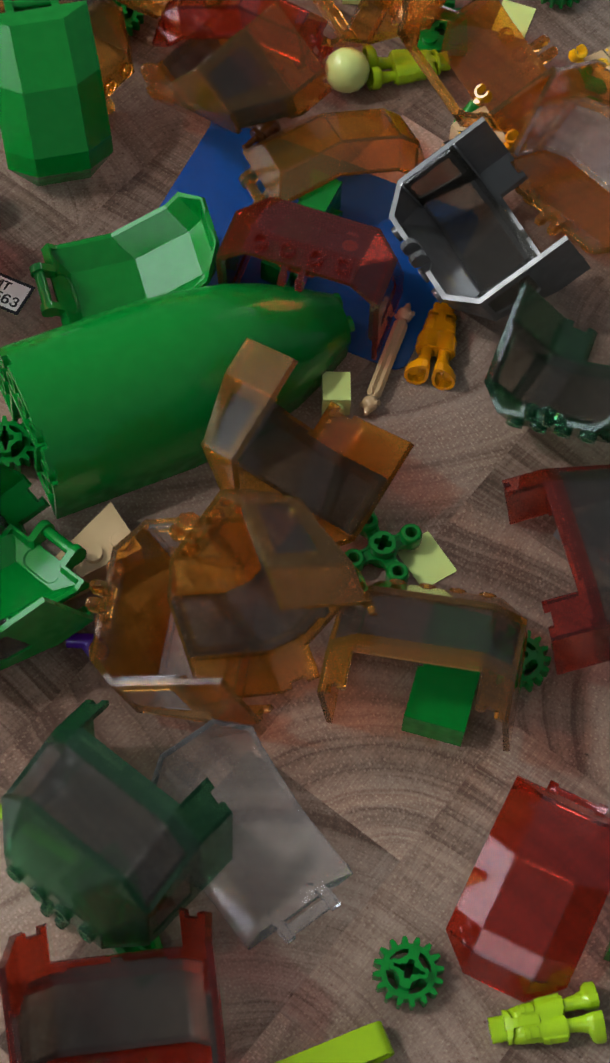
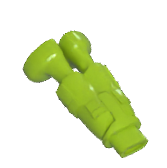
M365 45L362 48V53L366 56L370 66L369 78L366 84L371 91L378 90L382 85L393 82L398 86L426 80L427 78L440 75L441 71L451 69L448 53H438L436 49H395L390 51L388 57H379L372 45Z
M593 981L583 982L579 987V991L571 996L562 998L561 995H558V992L539 996L531 1002L522 1003L507 1010H501V1015L488 1017L487 1022L492 1044L507 1042L508 1046L536 1043L552 1045L569 1042L570 1033H587L594 1043H606V1026L603 1012L598 1010L600 1001ZM574 1010L592 1011L572 1018L564 1016L565 1012Z

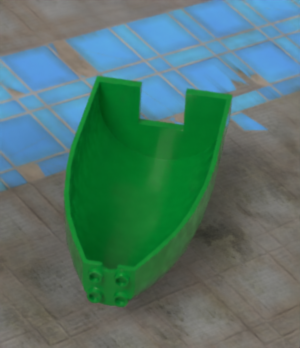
M263 283L216 284L168 292L133 301L0 347V392L13 421L19 418L23 420L34 445L36 474L56 519L194 469L232 451L269 430L297 409L321 386L322 375L326 371H334L344 360L351 344V332L355 331V325L351 316H346L342 298L337 292L330 294L299 287Z

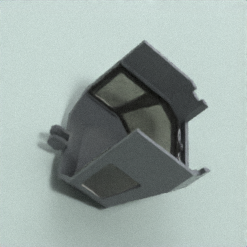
M482 116L397 181L389 219L394 225L391 231L400 242L403 241L400 244L401 250L405 255H408V260L414 268L420 267L417 270L425 282L431 281L435 287L431 292L440 304L445 301L452 309L497 322L509 314L560 291L591 267L566 235L540 253L503 199L505 195L526 181L528 177L523 170L520 172L515 170L510 163L514 160L513 156Z

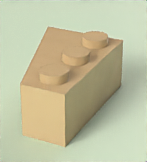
M112 502L70 541L73 544L81 545L87 552L85 559L74 566L72 570L91 585L88 589L63 603L66 604L142 563L141 547ZM61 550L55 557L61 560L65 552Z

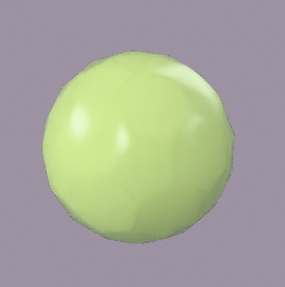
M342 47L336 49L328 56L325 63V77L328 84L334 90L341 93L359 91L369 78L370 66L366 56L360 50L353 47Z

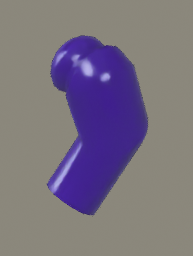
M75 633L66 639V648H82L93 661H101L106 656L105 645L93 633Z

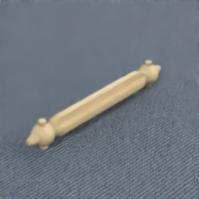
M410 303L401 307L394 315L397 320L394 321L367 389V396L359 404L364 409V416H368L370 412L375 411L378 405L381 404L380 400L377 399L381 397L407 331V323L415 316V312L411 310Z

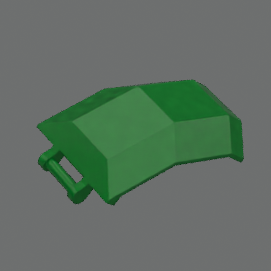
M3 0L5 13H0V128L8 169L36 186L91 178L113 153V144L101 69L87 0L59 4V0Z
M177 192L165 205L112 233L59 245L46 243L41 249L45 263H34L29 267V271L37 285L42 303L40 305L42 316H60L63 326L133 301L168 292L206 286L220 265V243L205 198ZM46 278L51 279L57 302L52 301Z
M48 520L40 521L29 536L11 523L0 534V626L6 622V617H14L42 596L63 603L88 589L91 585L72 570L74 566L85 559L86 550L81 545L73 544L62 536ZM48 539L65 552V555L61 560L57 559L41 546L42 542Z

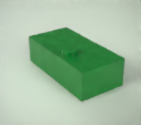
M434 608L405 710L402 731L461 747L493 624Z

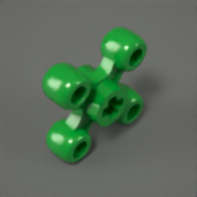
M362 511L356 517L355 528L359 535L367 539L368 544L361 550L349 549L344 553L341 563L343 571L348 575L354 576L360 574L365 566L372 564L375 567L385 569V579L390 587L394 589L403 588L409 580V569L405 564L397 560L396 555L400 550H414L419 547L422 541L421 529L415 524H406L399 533L392 535L387 531H380L378 527L379 520L374 512Z

